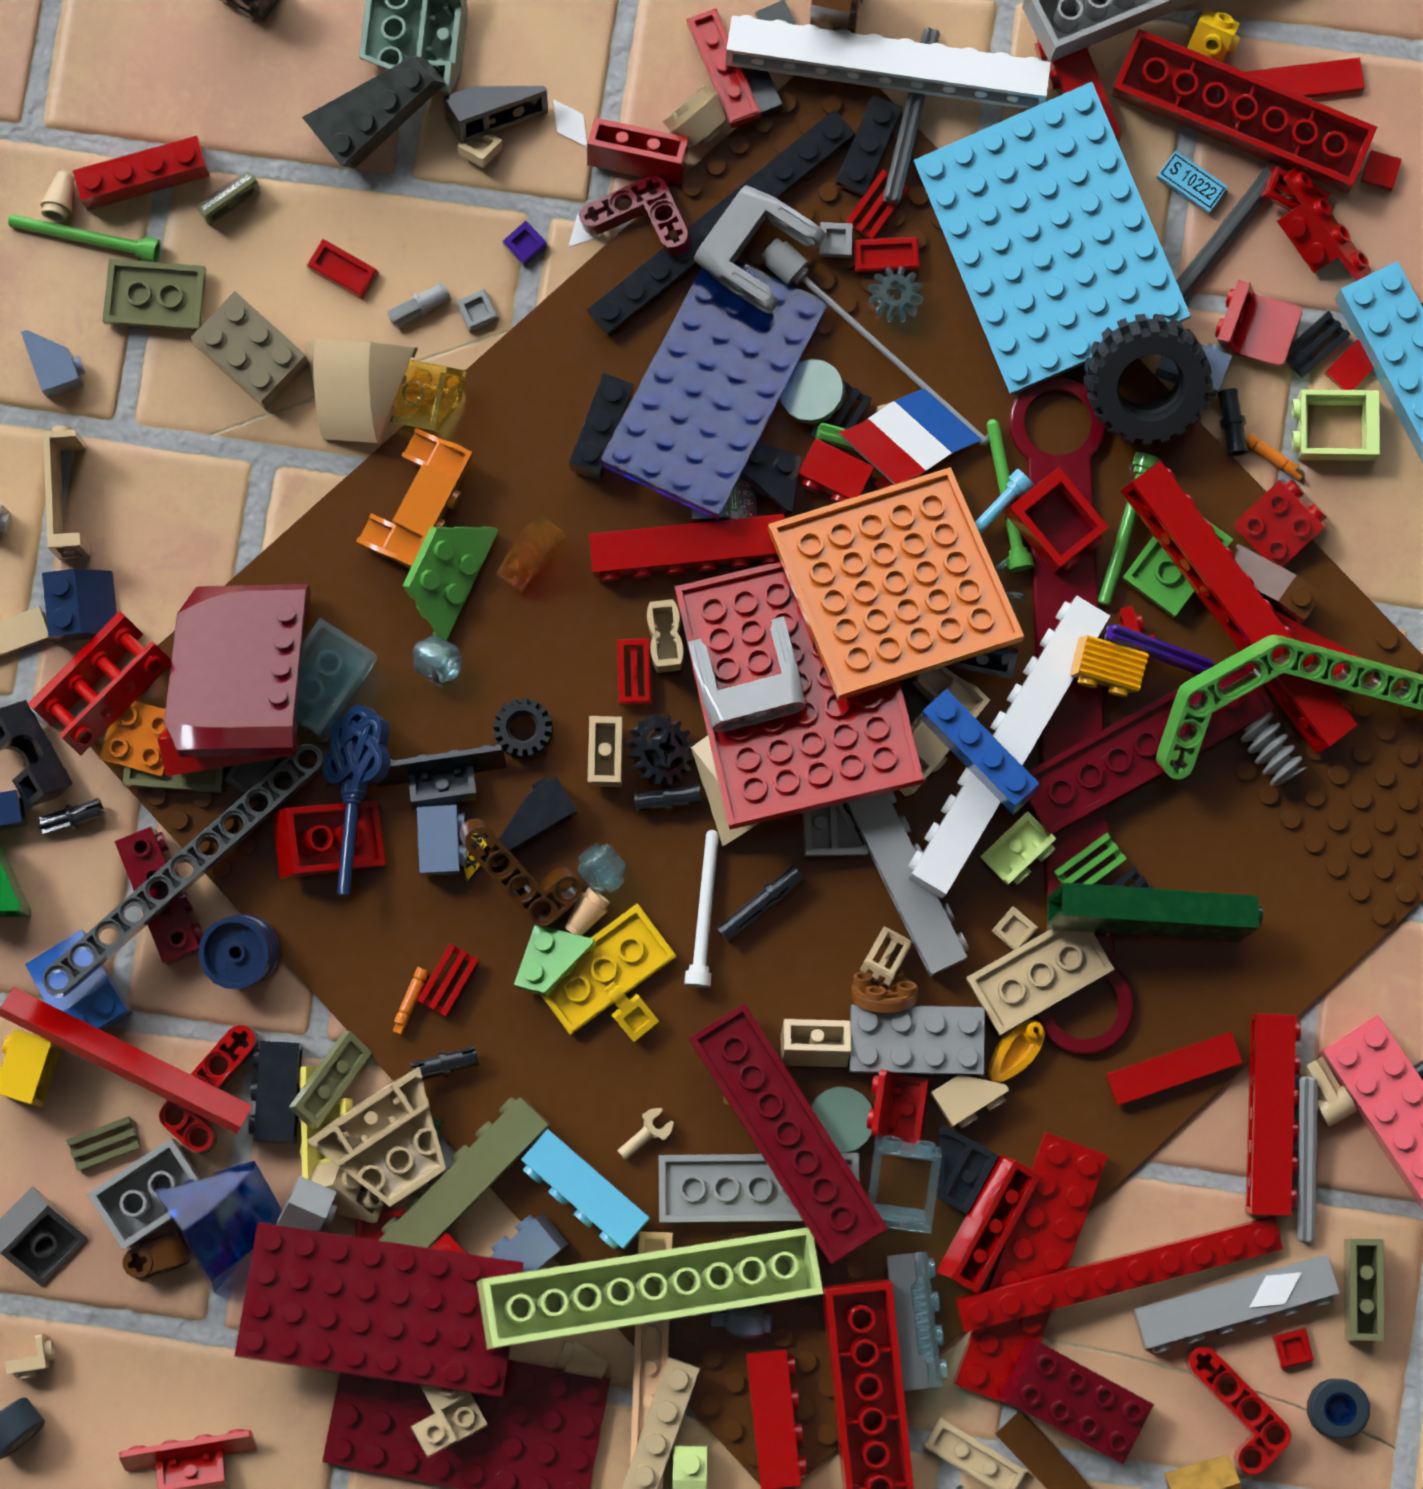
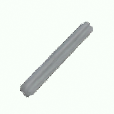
M1304 1076L1299 1079L1297 1238L1302 1242H1311L1316 1239L1318 1080L1316 1077Z

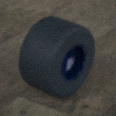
M1330 1378L1320 1382L1311 1391L1307 1400V1415L1311 1425L1320 1434L1332 1439H1348L1358 1435L1366 1427L1370 1417V1403L1366 1393L1358 1384L1347 1379Z

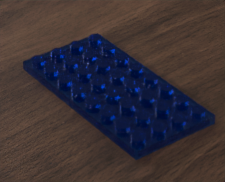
M738 260L734 262L736 266L770 287L771 292L779 300L776 308L771 314L763 312L720 284L701 268L600 459V465L717 520L828 305L821 298L790 284L786 285L782 280Z

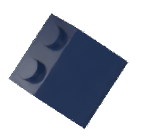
M68 569L42 573L48 637L54 643L92 639L117 614L113 571Z

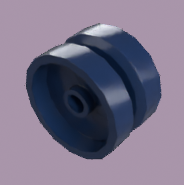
M239 914L214 922L204 932L199 944V961L204 973L214 984L226 989H242L267 980L275 972L281 958V942L276 930L265 919L253 914ZM238 947L241 949L242 954H239Z

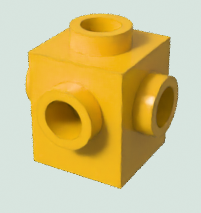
M1205 8L1187 48L1223 62L1227 52L1234 54L1241 36L1236 34L1240 23L1226 13H1216Z

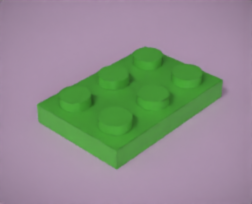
M1212 524L1216 536L1224 546L1228 547L1233 539ZM1154 536L1121 579L1173 618L1194 592V589Z

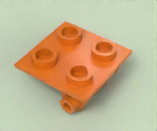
M135 701L107 729L99 759L163 776L164 766L157 739L166 727L164 723L166 709Z

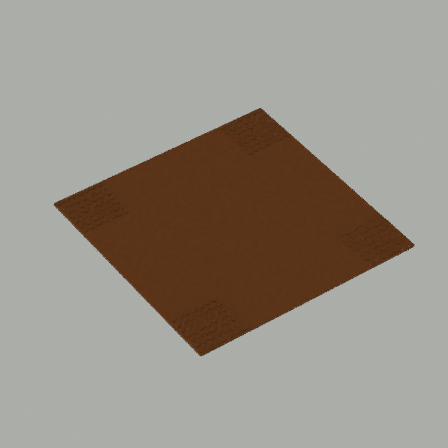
M795 75L777 91L783 105L782 110L735 128L683 175L681 185L673 184L668 188L686 228L711 210L834 109L856 135L873 95L889 102H894L879 87ZM903 112L900 114L870 186L882 170L886 171L889 175ZM919 128L917 129L904 183L909 187V191L874 238L918 237L919 271L855 274L853 240L867 238L852 229L851 258L819 257V247L804 246L765 220L734 264L770 287L771 292L779 300L778 305L771 314L763 312L720 284L697 264L607 337L587 313V309L663 248L648 214L639 216L631 221L224 585L309 584L311 589L309 618H306L296 713L297 737L300 746L312 744L319 748L323 760L320 772L277 811L290 807L344 803L340 793L342 787L330 784L324 778L322 768L324 758L330 752L329 745L332 726L338 719L343 718L351 707L357 704L374 709L378 716L385 718L388 722L389 740L387 750L391 755V759L394 760L413 758L422 754L433 755L446 753L451 750L480 748L484 745H498L494 736L493 721L495 722L497 711L502 709L501 706L512 702V699L522 700V697L528 698L531 701L539 702L541 706L546 708L553 724V736L545 751L542 750L540 755L536 757L534 755L529 757L530 759L525 760L520 757L518 759L513 758L512 755H507L504 752L506 768L475 773L478 800L438 806L457 805L459 813L465 814V822L470 819L482 820L500 838L527 794L533 791L531 786L546 776L550 780L557 776L577 809L578 814L512 854L538 883L553 870L562 867L568 868L580 881L583 893L590 887L610 902L606 908L608 912L582 936L591 938L638 903L677 956L626 994L629 1000L637 994L659 1020L657 1024L635 1042L630 1039L612 1017V1014L619 1009L615 1003L570 1035L541 995L516 989L514 983L535 924L528 919L481 865L468 881L464 866H461L462 874L422 876L420 874L417 809H412L409 783L378 787L377 784L367 785V796L364 801H378L386 865L353 870L350 896L337 895L339 872L280 879L272 815L205 874L241 914H253L263 918L276 930L281 942V958L346 1030L351 1031L372 1052L370 1056L393 1081L412 1071L410 1062L439 1056L438 1052L441 1051L450 1053L471 1047L472 1045L475 1046L479 1066L451 1072L449 1077L440 1075L422 1080L434 1127L456 1151L464 1145L470 1148L478 1140L475 1133L487 1121L493 1124L502 1115L498 1110L511 1097L515 1100L519 1097H524L551 1124L548 1128L549 1131L651 1218L641 1231L673 1233V1249L807 1228L803 1221L659 1222V1155L760 1154L731 1106L723 1102L724 1095L688 1038L745 1003L781 1059L780 1035L784 1019L850 1021L851 1004L855 1005L851 999L853 976L858 972H862L860 968L883 927L885 926L909 940L911 938L869 852L866 856L804 857L802 813L758 823L724 846H722L719 838L706 961L709 973L712 974L711 987L698 988L684 985L685 972L689 971V965H693L706 834L709 830L717 832L718 830L695 760L686 762L691 768L690 772L682 774L683 779L672 782L670 786L671 788L700 783L703 804L674 807V811L668 812L666 809L637 813L634 792L661 790L663 787L661 783L651 786L649 778L641 781L639 779V774L641 773L639 769L631 771L630 767L635 762L634 759L626 758V754L632 752V748L628 747L625 743L628 740L634 739L629 731L632 728L638 727V721L659 714L660 717L671 715V723L680 720L682 722L680 730L682 732L690 731V734L686 737L687 742H694L696 744L708 735L675 586L762 566L763 562H749V567L738 569L730 568V564L717 565V570L709 572H698V568L685 569V573L679 575H665V571L652 572L651 577L642 579L633 578V574L620 575V580L601 582L600 578H594L589 534L692 523L689 455L712 453L735 455L736 444L741 437L800 455V470L815 441L810 437V434L817 423H801L794 419L787 412L781 401L780 388L782 381L777 384L731 342V338L752 316L800 358V362L811 359L825 361L835 367L843 382L849 383L854 389L857 388L862 394H867L872 398L856 425L877 413V406L891 403L922 389L805 283L801 281L796 285L792 282L787 286L765 266L766 262L761 258V255L777 238L782 242L787 241L809 261L806 266L809 272L806 276L979 432L986 436L988 434L987 422L991 419L997 420L1000 425L1009 475L1016 469H1019L1027 476V459L1014 445L1009 431L1010 410L1020 392L1014 395L1009 393L914 163L915 159L938 150ZM854 138L778 200L819 227L820 222L846 223V220L863 196L840 187L835 183ZM883 182L855 222L860 224L885 189L887 183ZM884 202L866 226L867 230L870 231L888 207V203ZM664 210L657 215L656 219L665 221L672 216L673 212ZM675 230L669 231L672 240L677 237ZM753 327L749 330L784 363L787 364L790 361ZM744 336L741 338L777 372L781 370ZM1139 358L1126 366L1118 380V389L1122 397L1134 403H1152L1162 399L1170 392ZM1085 364L1060 375L1073 377L1084 383V376H1086ZM603 373L634 383L635 393L624 422L621 421L612 445V453L601 481L570 471L569 460ZM1050 391L1041 394L1031 402L1025 413L1024 425L1027 436L1037 448L1046 453L1061 455L1078 449L1086 441L1090 432L1091 421L1086 406L1076 396L1064 391ZM845 393L842 406L832 414V417L829 418L826 424H833L851 395ZM856 399L839 427L846 428L861 401ZM1190 422L1186 426L1188 432L1181 437L1175 433L1169 436L1170 442L1161 444L1159 439H1153L1152 445H1142L1140 439L1135 438L1134 443L1123 441L1121 434L1114 436L1106 428L1101 446L1092 456L1094 509L1109 526L1102 534L1105 540L1096 547L1098 599L1128 502L1120 490L1135 478L1136 474L1133 473L1134 467L1132 462L1136 452H1143L1158 457L1164 466L1174 473L1176 482L1184 493L1192 497L1199 513L1233 539L1228 545L1232 552L1237 544L1260 555L1236 530L1235 522L1266 491L1233 456H1228V451L1200 422L1196 425ZM416 428L440 439L460 445L472 451L474 455L459 483L460 499L453 510L448 508L443 518L446 521L445 527L489 526L499 530L446 642L435 639L433 628L427 619L422 618L416 608V602L409 597L403 587L410 568L356 543L371 513L393 523L392 520L420 467L401 457L408 447ZM990 441L984 446L976 443L955 452L919 476L921 477L951 467L974 522L1000 496ZM844 448L840 449L841 451L873 466L858 452ZM875 467L874 473L863 494L876 491L873 483L883 474ZM797 479L793 509L788 516L784 515V518L786 519L834 504L830 500L831 495L821 490L819 493L811 492L801 485L802 481ZM756 492L757 516L781 514L778 511L781 508L767 495L762 497ZM1004 511L981 534V538L1024 634L1022 642L1011 645L1018 649L1012 679L949 665L945 666L961 679L977 686L990 699L976 719L991 735L995 732V730L990 728L999 711L1007 712L1011 702L1006 699L1016 683L1021 686L1023 685L1028 676L1023 671L1031 657H1036L1032 568L1020 572H1009L1006 558L1009 557L1008 551L1011 550ZM1137 514L1111 604L1105 606L1098 602L1099 609L1110 615L1100 633V639L1106 641L1104 636L1108 625H1120L1117 616L1119 610L1133 606L1135 614L1140 613L1143 620L1145 632L1141 634L1147 636L1154 634L1157 640L1211 659L1214 662V666L1240 652L1195 591L1173 618L1121 580L1153 538V534ZM1022 535L1024 547H1027L1028 552H1031V545ZM1313 540L1283 566L1284 569L1296 574L1324 593L1302 623L1303 626L1364 659L1423 675V654ZM673 599L678 607L680 616L679 636L683 644L684 662L681 670L658 673L651 657L652 637L648 629L647 609L650 602ZM175 630L157 645L171 660ZM650 638L652 704L619 705L617 639ZM624 646L625 697H632L630 646ZM637 646L638 696H645L643 646ZM416 657L434 666L436 673L446 677L445 682L439 684L426 678L428 676L429 678L432 677V672L426 669L427 666L416 660ZM1151 658L1145 667L1139 692L1128 693L1127 697H1120L1108 693L1109 688L1102 686L1104 729L1180 688L1183 683L1197 676V674ZM171 665L136 701L166 709ZM1373 671L1365 675L1363 684L1369 683L1372 680ZM918 675L900 681L910 725L930 702L912 684ZM1403 680L1395 683L1393 692L1399 691L1402 688ZM1262 684L1276 708L1273 711L1274 715L1268 723L1269 725L1281 724L1275 734L1282 735L1287 733L1288 737L1282 745L1295 746L1290 757L1302 756L1303 759L1297 767L1298 769L1307 767L1305 770L1285 783L1271 787L1269 783L1275 775L1264 776L1262 774L1268 764L1257 765L1255 760L1260 755V752L1252 754L1248 752L1253 741L1242 743L1240 740L1246 732L1244 730L1248 727L1246 726L1199 752L1193 770L1186 778L1173 779L1166 772H1163L1109 802V836L1113 843L1118 846L1119 851L1127 858L1111 871L1112 885L1134 866L1138 870L1137 873L1140 876H1144L1147 880L1146 882L1155 889L1259 895V906L1263 907L1262 924L1240 942L1114 934L1115 965L1127 979L1134 999L1133 1018L1125 1035L1109 1049L1088 1055L1067 1052L1044 1036L1040 1051L1027 1068L1009 1080L996 1082L1005 1084L1008 1087L1009 1091L1003 1094L1006 1101L990 1111L987 1106L976 1111L975 1114L978 1119L962 1129L959 1124L953 1127L949 1125L930 1095L932 1091L956 1076L907 1075L930 1079L922 1144L914 1145L885 1141L870 1135L867 1142L857 1150L847 1152L859 1153V1183L885 1222L888 1230L830 1265L814 1239L822 1286L888 1279L886 1256L914 1253L916 1277H925L924 1281H926L916 1285H924L926 1288L912 1293H925L927 1296L913 1301L928 1302L926 1306L915 1309L929 1311L927 1314L916 1317L929 1318L928 1322L918 1325L931 1327L930 1330L919 1333L932 1335L931 1338L917 1342L933 1343L930 1347L918 1350H932L934 1353L928 1356L935 1357L962 1332L955 1298L975 1293L958 1286L936 1273L967 1215L937 1198L939 1134L942 1124L998 1155L1015 1159L1030 1169L1044 1131L1108 1155L1087 1212L1088 1214L1249 1063L1251 1013L1296 1015L1297 1018L1423 900V710L1332 686L1333 692L1339 701L1350 709L1357 726L1330 747L1316 754L1267 687ZM526 716L516 718L510 727L512 736L520 741L529 740L536 731L535 722ZM589 716L623 718L622 787H589L588 785ZM655 729L647 735V739H650V734L654 733ZM107 730L90 746L99 757ZM1039 738L1022 765L1027 771L1040 765ZM689 748V753L693 755L691 748ZM951 750L945 755L947 758L945 764L936 772H931L925 779V784H921L914 794L905 796L900 790L893 791L897 801L893 804V807L898 816L901 814L905 816L911 832L907 833L912 845L918 843L922 852H924L929 843L924 838L934 822L940 825L946 815L941 811L950 794L956 797L962 788L957 782L966 766ZM304 754L298 759L299 764L303 768H312L317 763L315 757L309 754ZM280 757V759H279L278 762L275 764V766L273 767V769H274L279 763H281L286 757ZM103 760L123 783L124 766ZM671 762L670 767L666 768V771L673 766L674 762ZM226 766V767H225V769H224V778H225V776L227 775V773L230 771V769L232 768V766ZM279 776L274 780V785L280 790H287L291 787L292 781L287 776ZM224 780L222 793L126 786L182 849L244 795ZM260 797L253 798L249 802L250 808L256 812H261L268 806L266 800ZM1000 802L947 894L943 898L938 897L941 904L947 903L955 918L950 923L956 934L960 932L963 934L969 946V950L965 952L967 955L966 960L929 977L914 944L912 943L899 969L904 971V977L912 980L918 987V1000L914 1006L982 1007L966 977L1013 951L991 932L1012 906L1038 927L1024 944L1048 931L1045 859L1040 862L1036 858L1027 866L1032 871L1018 885L1012 881L1007 886L980 858L1027 811L1038 821L1028 802L1014 815ZM843 803L846 813L850 814L845 803ZM230 819L225 823L224 828L227 832L236 834L243 829V825L237 819ZM855 826L854 828H855V830L857 831V833H858V835H859V837H860V839H861V841H862V843H863V845H864V842H863V840H862V838H861V836H860V834H859V832H858V830H857V828H856V826ZM205 841L200 845L199 850L204 855L210 856L218 851V846L213 841ZM608 847L623 865L608 850L600 852L602 856L600 863L592 868L585 865L582 869L583 873L595 887L593 888L580 872L581 862L597 848ZM598 854L591 857H599L598 859H600V856ZM1113 854L1110 855V859L1112 862L1116 858ZM505 858L495 864L491 861V866L498 867L502 865ZM606 861L607 866H603L602 862ZM611 864H614V867L611 870L605 872V870L608 869L611 866ZM793 865L806 882L783 899V904L780 906L778 904L775 905L729 944L716 927L764 889V884L767 882L771 884ZM598 869L599 872L595 874L593 871ZM601 874L603 875L600 879L595 880L596 877H599ZM1130 878L1123 886L1131 887L1135 881ZM517 879L512 884V890L522 889L526 884V879ZM565 880L561 882L558 886V891L565 892L569 890L572 881ZM537 903L533 908V913L543 912L547 907V903ZM576 903L553 923L544 927L571 933L564 926L568 922ZM885 937L873 959L874 962L879 963L892 939ZM450 943L479 959L447 1017L417 1001L412 1014L409 1015L410 1018L403 1035L392 1031L396 1024L394 1022L395 1017L400 1012L399 1008L414 978L417 967L429 971V975L422 988L423 991ZM897 943L884 967H892L903 945ZM455 953L451 956L427 999L433 1000L458 956ZM463 960L440 1000L439 1006L444 1007L469 961ZM870 969L866 971L867 973L873 974V971H871ZM1101 977L1052 1005L1051 1013L1056 1024L1065 1033L1076 1038L1090 1039L1102 1035L1112 1026L1118 1012V999L1112 985L1104 977ZM986 1013L984 1020V1074L982 1076L970 1077L991 1081L988 1077L990 1060L999 1041L1007 1032L999 1036ZM1036 1015L1033 1016V1017H1031V1018L1028 1019V1020H1036V1021H1037ZM1232 1031L1243 1063L1116 1106L1105 1074ZM849 1061L847 1067L785 1066L810 1106L813 1105L815 1099L824 1091L835 1087H847L863 1094L871 1104L872 1109H874L876 1096H872V1082L874 1076H879V1074H849ZM662 1108V1113L654 1118L653 1126L661 1129L665 1124L673 1121L674 1125L670 1136L665 1140L651 1138L625 1160L617 1150L643 1128L644 1119L642 1115L646 1111ZM537 1140L490 1187L520 1221H523L530 1214L534 1219L543 1213L568 1242V1245L553 1257L561 1267L638 1254L639 1233L625 1249L620 1245L613 1249L599 1237L602 1230L593 1223L590 1228L574 1215V1212L577 1210L574 1205L568 1201L564 1206L548 1192L552 1188L551 1185L544 1179L539 1184L523 1171L527 1164L521 1159ZM997 1259L979 1292L987 1290ZM822 1294L757 1305L764 1308L766 1313H773L772 1333H765L760 1339L738 1338L729 1334L725 1327H712V1313L670 1320L668 1357L700 1368L687 1406L759 1485V1466L746 1356L748 1353L786 1349L787 1356H794L796 1376H789L791 1390H798L800 1410H793L794 1423H801L803 1444H797L798 1458L805 1457L807 1476L838 1448ZM720 1311L714 1313L726 1314L727 1311ZM635 1326L618 1328L635 1347ZM917 1344V1345H918V1347H920V1346H924V1345H928V1344ZM918 1352V1353H919V1355H922V1354H926V1353H929V1352ZM796 1486L776 1489H794Z

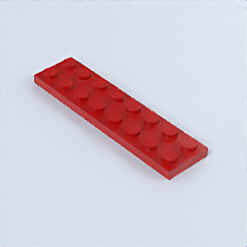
M1044 1131L1031 1169L1040 1174L1041 1177L999 1254L987 1290L1067 1269L1108 1155ZM1052 1310L971 1331L953 1384L1009 1404L998 1397L1028 1338L1041 1342Z

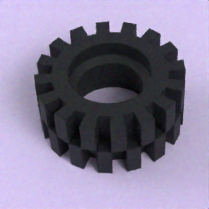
M523 697L522 700L512 699V702L502 705V709L497 711L495 715V722L493 721L495 739L498 745H503L504 752L507 755H512L513 758L518 759L520 757L525 760L530 759L529 757L534 755L536 757L540 755L542 750L545 751L547 749L549 741L552 740L553 724L546 708L535 700L531 701ZM521 716L531 718L536 724L535 734L526 741L515 739L510 732L512 722Z

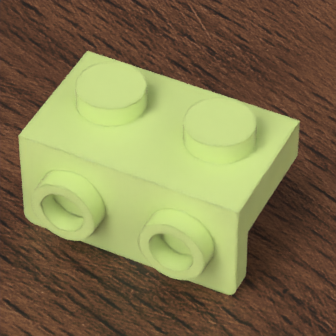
M1027 811L980 858L1007 886L1012 881L1018 885L1032 872L1027 867L1036 858L1042 862L1055 850L1051 843L1056 838L1053 834L1048 836L1043 826Z

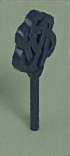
M361 704L351 707L344 717L338 719L332 726L329 745L330 752L324 758L322 768L324 778L330 784L342 787L340 793L346 805L337 895L345 897L350 896L359 806L362 805V801L367 796V785L380 783L387 776L391 767V755L387 750L389 724L385 718L378 716L374 709Z

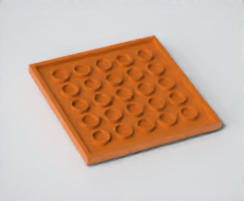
M951 467L768 524L767 530L838 700L1023 641L1024 634Z

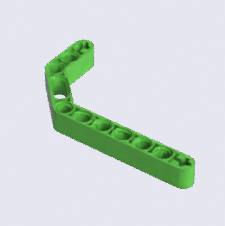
M1270 635L1180 686L1157 751L1156 760L1169 777L1173 779L1186 778L1193 770L1212 712L1282 673L1423 710V675L1280 635ZM1278 647H1283L1282 655L1277 659H1272L1274 650ZM1313 655L1312 664L1304 668L1302 666L1304 659L1307 656ZM1250 663L1255 664L1254 670L1249 675L1226 688L1219 689V683L1224 677ZM1343 663L1342 672L1333 676L1334 668L1338 664ZM1373 671L1372 680L1369 683L1363 684L1365 675ZM1403 680L1402 688L1399 691L1393 692L1395 683ZM1196 693H1202L1200 701L1197 704L1190 705L1191 697ZM1186 724H1191L1189 733L1179 736L1180 729ZM1180 757V759H1179L1178 762H1177V761H1173V762L1170 764L1171 760H1177V759Z

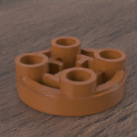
M902 969L897 970L889 986L883 983L885 978L879 975L878 979L873 978L872 974L867 972H858L853 976L851 999L860 1008L873 1012L893 1013L907 1010L917 1003L918 987L912 980L904 977Z

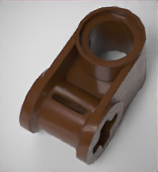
M180 1231L162 1235L151 1240V1242L127 1251L122 1261L125 1272L136 1279H146L190 1263ZM137 1255L147 1259V1263L143 1264V1271L141 1272L131 1267L136 1262L135 1257Z

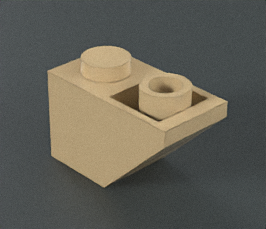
M959 1074L932 1091L930 1095L949 1125L953 1127L959 1124L962 1129L978 1119L975 1114L976 1111L984 1106H987L990 1111L1005 1102L1006 1099L1003 1094L1008 1092L1009 1089L1005 1084Z
M329 1161L315 1166L311 1181L337 1191L332 1204L337 1206L335 1213L371 1223L378 1221L384 1205L382 1200L334 1162Z

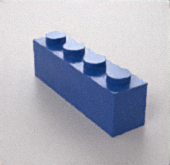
M948 689L944 690L922 711L921 721L1013 815L1038 792L1039 783Z

